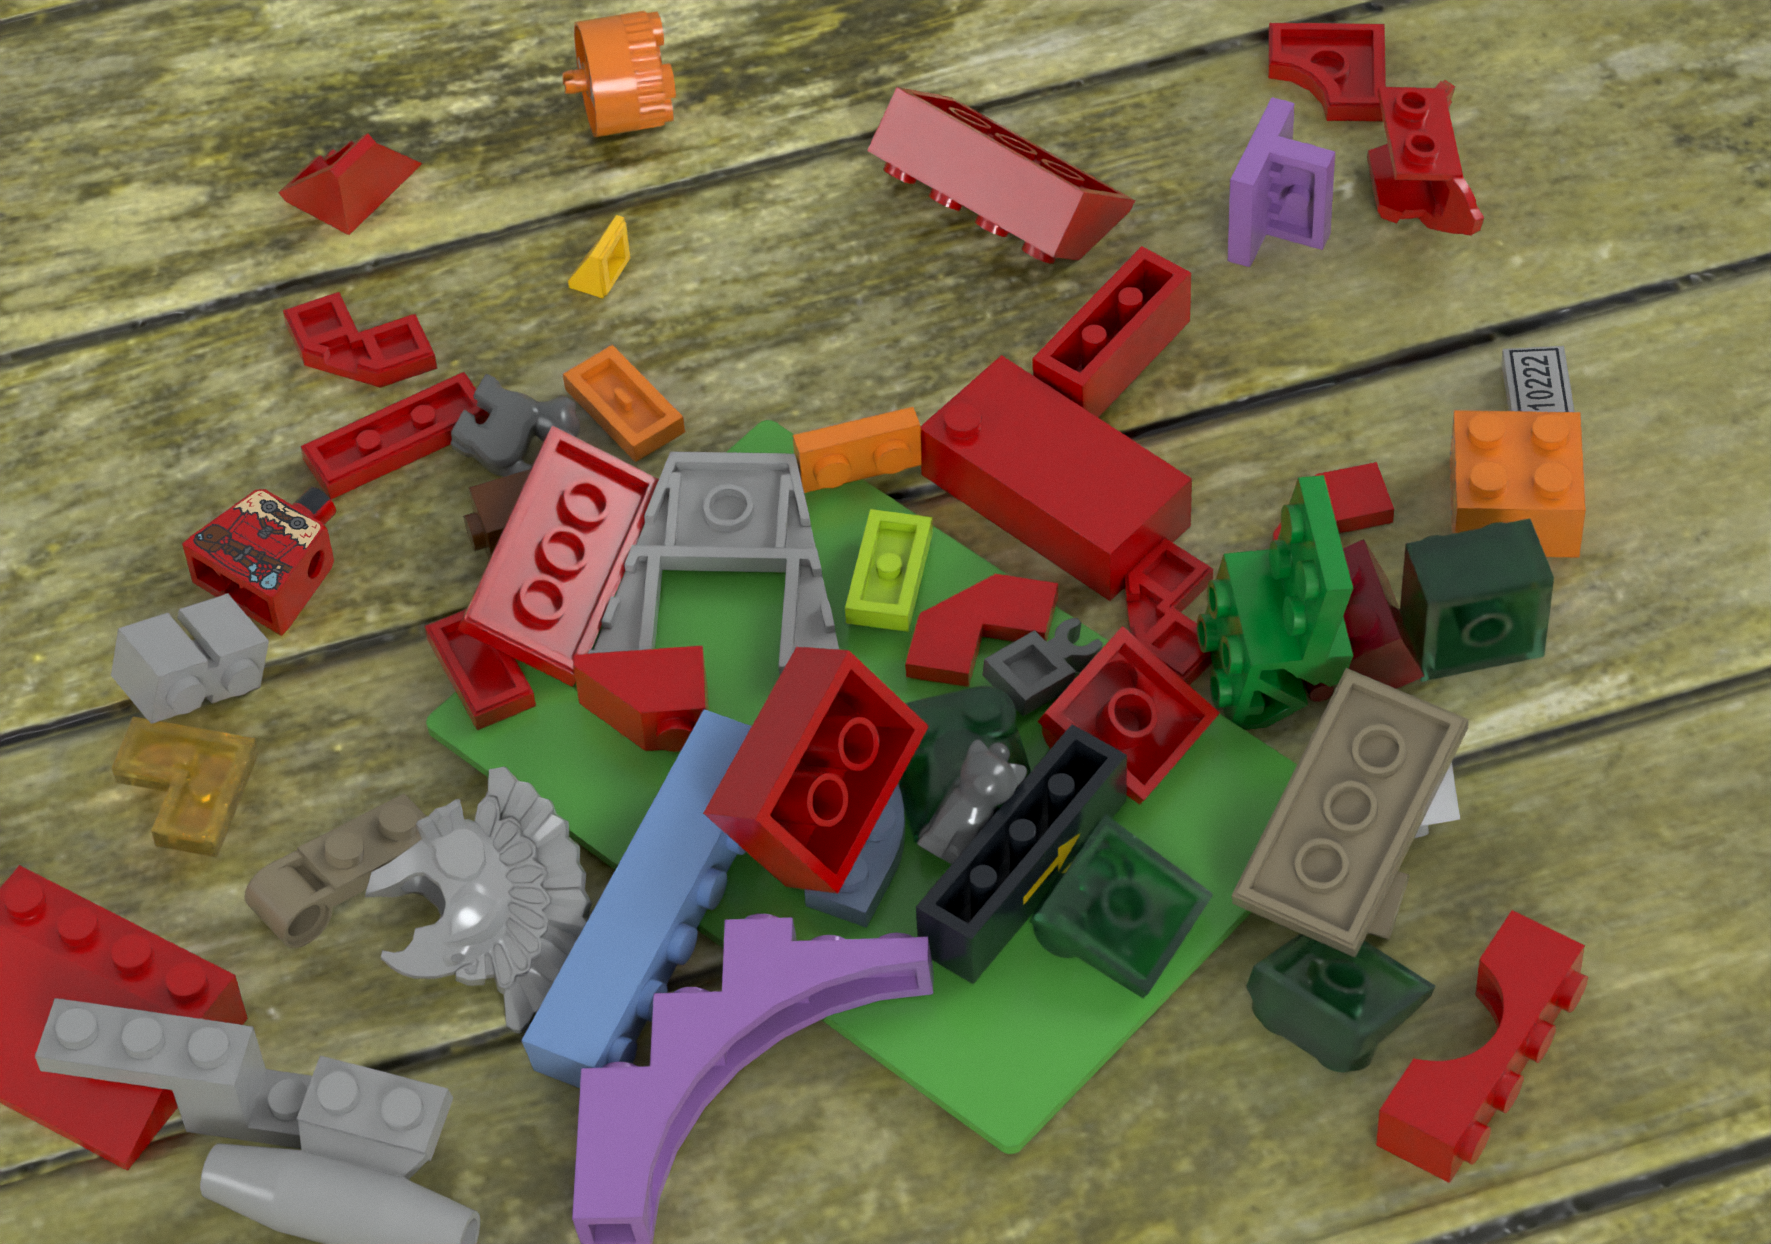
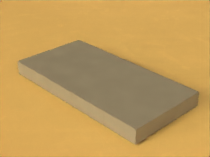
M1346 668L1231 895L1232 904L1356 958L1468 730V719Z

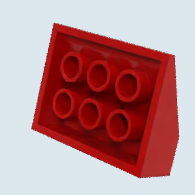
M21 865L15 869L0 887V1103L128 1171L178 1108L173 1090L40 1071L35 1054L54 999L58 998L243 1025L248 1018L236 975Z

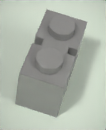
M229 594L179 609L177 619L195 640H191L169 613L118 628L111 676L151 724L179 714L190 713L201 707L205 697L212 704L233 696H241L251 690L260 688L269 640Z

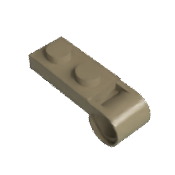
M402 794L297 847L296 851L262 868L249 882L245 890V902L287 947L299 948L316 939L327 927L332 916L333 907L367 889L372 871L390 863L422 840L416 823L427 816L405 794Z

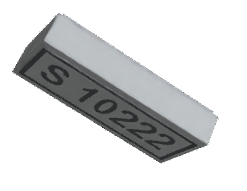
M1564 346L1503 349L1501 365L1508 411L1575 412Z

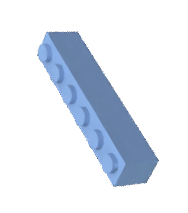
M705 709L703 710L521 1040L534 1071L580 1088L581 1068H602L611 1062H628L633 1064L637 1052L636 1041L646 1022H652L654 993H667V983L677 964L684 965L691 957L697 941L698 925L706 910H713L720 903L727 885L726 873L737 854L743 855L746 852L707 818L703 812L752 726Z

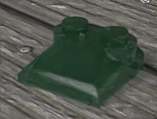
M978 686L905 703L929 725L898 782L904 804V813L914 843L919 840L918 833L923 825L929 822L955 778L960 777L961 766L973 741L979 739L987 748L997 742L1006 745L1010 751L1008 763L1023 765L1027 769L1026 777L1030 774L1031 769L1016 725L1015 705L1005 692L994 687ZM1004 803L997 805L993 816Z
M1105 814L1094 825L1069 858L1036 907L1029 922L1033 924L1034 934L1038 942L1048 952L1062 958L1078 957L1144 999L1210 901L1213 893Z
M1298 934L1253 966L1246 988L1253 999L1251 1003L1252 1011L1267 1030L1289 1040L1315 1057L1327 1069L1345 1073L1359 1071L1368 1067L1372 1062L1378 1043L1419 1009L1432 996L1436 985L1366 941H1363L1355 958L1303 934Z

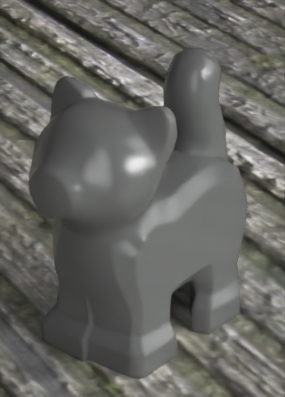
M485 374L474 393V399L478 401L476 406L487 411L490 416L484 424H477L474 415L464 410L452 429V441L450 444L453 450L468 458H475L487 471L494 475L505 477L525 471L532 467L531 464L524 463V458L531 440L535 436L543 442L550 428L554 426L577 438L581 427L576 415V403L562 395L549 401L538 402L526 394L502 388L495 377Z
M981 740L973 741L961 766L960 777L955 778L929 822L921 828L918 833L919 840L917 844L937 857L953 864L992 818L997 805L1006 802L1014 794L1015 789L1026 777V767L1008 763L1010 751L1002 743L997 742L987 748Z

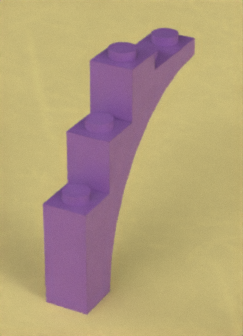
M753 914L745 919L725 920L722 991L709 992L698 987H685L676 990L674 993H654L650 1066L638 1067L628 1062H611L602 1068H581L572 1220L580 1243L653 1244L660 1196L677 1151L704 1108L750 1062L781 1039L827 1016L880 1000L933 994L934 970L928 937H913L904 933H889L872 939H844L836 935H822L813 938L811 941H797L792 917L778 918L771 914Z

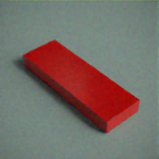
M462 372L300 447L304 462L326 495L332 500L451 445L452 429L464 410L474 415L477 424H484L490 414L476 406L478 402L474 399L476 388L465 372Z

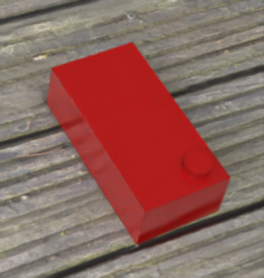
M1002 355L920 426L922 476L1108 601H1111L1124 589V575L1164 538L1174 542L1191 526L1192 478Z

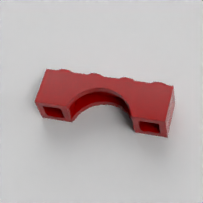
M1511 910L1480 957L1475 996L1493 1017L1497 1026L1496 1033L1480 1049L1461 1058L1446 1061L1413 1058L1379 1109L1376 1146L1448 1183L1451 1182L1464 1161L1473 1165L1487 1144L1491 1132V1127L1487 1125L1497 1110L1507 1113L1517 1099L1524 1081V1076L1520 1075L1530 1059L1539 1063L1547 1053L1556 1032V1026L1553 1025V1022L1561 1010L1571 1013L1579 1003L1588 982V976L1581 973L1585 945Z

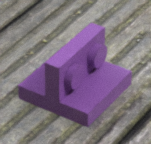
M1274 97L1271 98L1230 179L1229 262L1251 267L1266 234L1323 250L1331 234L1335 151L1293 140L1294 103Z

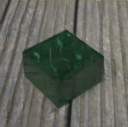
M1530 518L1509 523H1491L1483 528L1445 536L1432 535L1420 541L1405 544L1400 611L1424 673V677L1420 678L1421 682L1544 657L1554 576Z

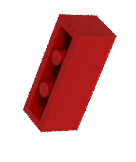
M1141 246L1032 358L1033 376L1099 418L1190 322L1191 272Z

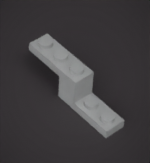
M58 998L54 999L35 1054L40 1071L173 1090L186 1132L301 1149L299 1125L296 1118L312 1076L266 1069L253 1026Z

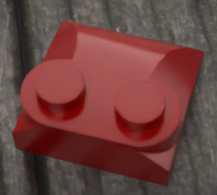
M1122 626L1037 722L1042 725V734L1050 749L1073 724L1126 754L1127 796L1140 805L1220 712Z

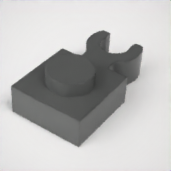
M1071 618L1062 622L1056 628L1054 638L1047 642L1034 630L984 659L982 676L1022 716H1025L1061 695L1073 682L1075 672H1081L1102 649L1103 643L1096 639L1086 646L1074 645L1073 643L1079 640L1082 622L1078 618Z

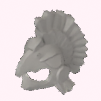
M507 767L489 769L488 792H486L485 798L478 804L475 821L464 819L460 799H455L446 806L436 808L429 816L417 821L416 826L422 840L390 863L371 872L365 898L398 897L414 893L423 895L436 906L441 917L435 924L415 928L413 940L405 950L395 953L382 950L381 960L394 971L414 979H437L455 975V981L467 986L485 985V979L494 978L498 992L504 995L506 1026L513 1032L521 1033L528 1026L533 1015H536L588 921L592 901L585 891L586 872L580 865V846L569 838V822L557 815L553 801L542 798L531 783L519 781Z

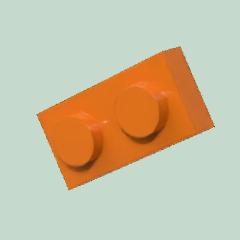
M613 345L563 373L565 390L634 462L639 461L685 433L683 416Z
M914 407L793 435L794 454L804 493L824 488H836L845 483L883 474H894L904 469L922 465L920 422Z

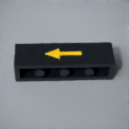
M1073 724L1066 730L1018 786L1014 794L1001 806L916 906L917 937H928L931 958L934 962L972 984L977 981L1127 801L1126 754Z

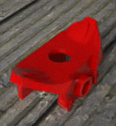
M1446 80L1440 81L1435 88H1378L1377 94L1388 144L1368 150L1367 162L1377 211L1382 219L1397 224L1400 219L1418 218L1429 229L1472 236L1481 230L1484 216L1476 204L1471 188L1463 177L1449 112L1456 86Z

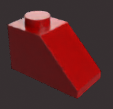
M703 645L573 655L579 704L644 751L666 750L680 752L703 710L709 711Z

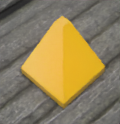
M618 215L614 217L569 278V288L602 299L605 295H608L630 260L627 227L624 217Z

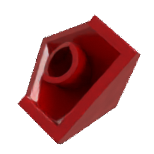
M367 133L355 143L349 141L337 152L332 149L324 158L321 155L315 157L278 193L285 202L350 235L423 163L376 143Z

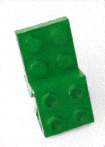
M1324 475L1298 477L1290 503L1283 505L1281 510V530L1278 539L1271 541L1269 549L1224 553L1216 579L1208 582V605L1205 614L1198 615L1197 638L1201 651L1203 653L1211 652L1214 668L1210 673L1211 698L1216 708L1223 707L1227 719L1244 730L1267 728L1308 706L1302 679L1313 685L1323 683L1328 687L1339 683L1345 669L1349 668L1353 658L1343 618L1353 585Z

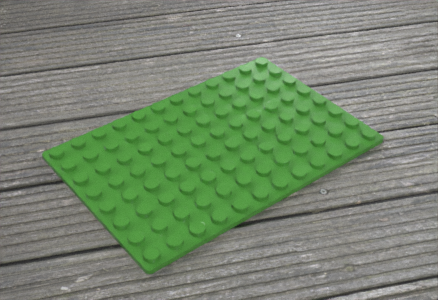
M764 420L732 446L727 453L794 454L793 435L795 434L775 421ZM863 479L845 483L836 488H824L807 492L804 495L814 542L822 568L826 594L834 620L839 649L849 650L929 725L898 782L904 804L905 842L901 861L866 928L807 907L805 903V889L785 887L747 852L743 855L737 854L726 873L727 885L720 903L715 909L706 910L697 927L698 931L723 949L725 920L745 919L753 914H771L778 918L792 917L797 941H811L813 938L822 935H836L844 939H872L889 933H904L917 937L916 906L952 865L917 844L919 840L918 833L923 825L929 822L955 778L960 777L961 766L965 761L971 743L979 739L987 748L997 742L1006 745L1010 751L1008 763L1025 766L1027 769L1026 777L1050 750L1042 734V725L1037 721L1058 697L1022 716L982 676L984 659L1013 643L1012 641L982 637L969 687L906 677L905 663L919 613L994 574L1008 575L935 526H933V535L909 632L846 623L845 605L870 509L916 515ZM662 571L655 649L703 645L708 686V709L710 712L752 726L780 677L778 666L786 572ZM1057 606L1047 641L1054 638L1056 628L1062 622L1073 618ZM1081 623L1079 640L1073 644L1076 646H1086L1092 641L1099 639L1103 643V648L1108 640ZM601 626V628H600V630H599V633H598V635H597V637H596V640H595V642H594V644H593V646H592V650H594V648H595V645H596V643H597V640H598L599 635H600V633H601V630H602V628H603L602 626ZM515 659L534 692L535 707L477 730L455 692L427 717L426 724L430 736L488 777L489 769L507 767L519 781L531 783L542 798L553 801L557 815L569 822V837L614 870H616L680 752L666 750L644 751L579 704L576 682L572 687ZM1075 672V678H1076L1081 672ZM1219 714L1140 805L1127 796L1125 804L974 984L932 960L934 970L933 994L880 1000L827 1016L821 1020L1000 1151L1006 1154L1019 1152L1252 913L1232 904L1231 895L1297 764ZM1004 803L997 805L993 816Z

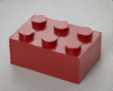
M796 647L703 814L785 887L838 894L929 725L849 650Z

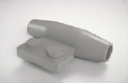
M320 1056L296 1118L299 1125L301 1150L218 1143L209 1152L201 1174L200 1191L203 1197L277 1232L322 1244H476L480 1230V1215L477 1211L409 1180L427 1161L432 1159L453 1101V1096L448 1088Z

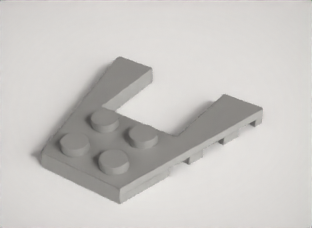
M670 452L645 512V525L639 540L630 549L624 564L625 574L616 596L610 598L601 620L603 628L594 650L590 649L588 654L655 649L663 570L786 572L778 666L779 675H781L796 647L839 649L834 620L826 594L822 568L814 542L810 516L795 454Z

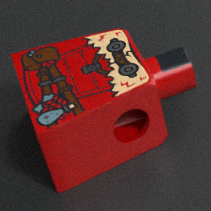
M309 487L292 505L266 489L254 490L182 543L192 583L215 597L229 594L247 616L282 636L290 628L332 569L334 557L328 529L325 527V524L336 514L334 503L323 491L316 487Z

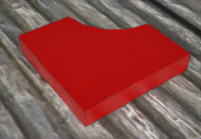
M1269 23L1268 78L1289 81L1310 91L1322 104L1327 121L1383 122L1377 92L1379 87H1386L1385 24Z

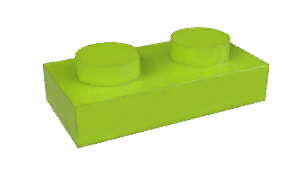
M870 509L845 605L847 624L909 632L933 535L932 517Z

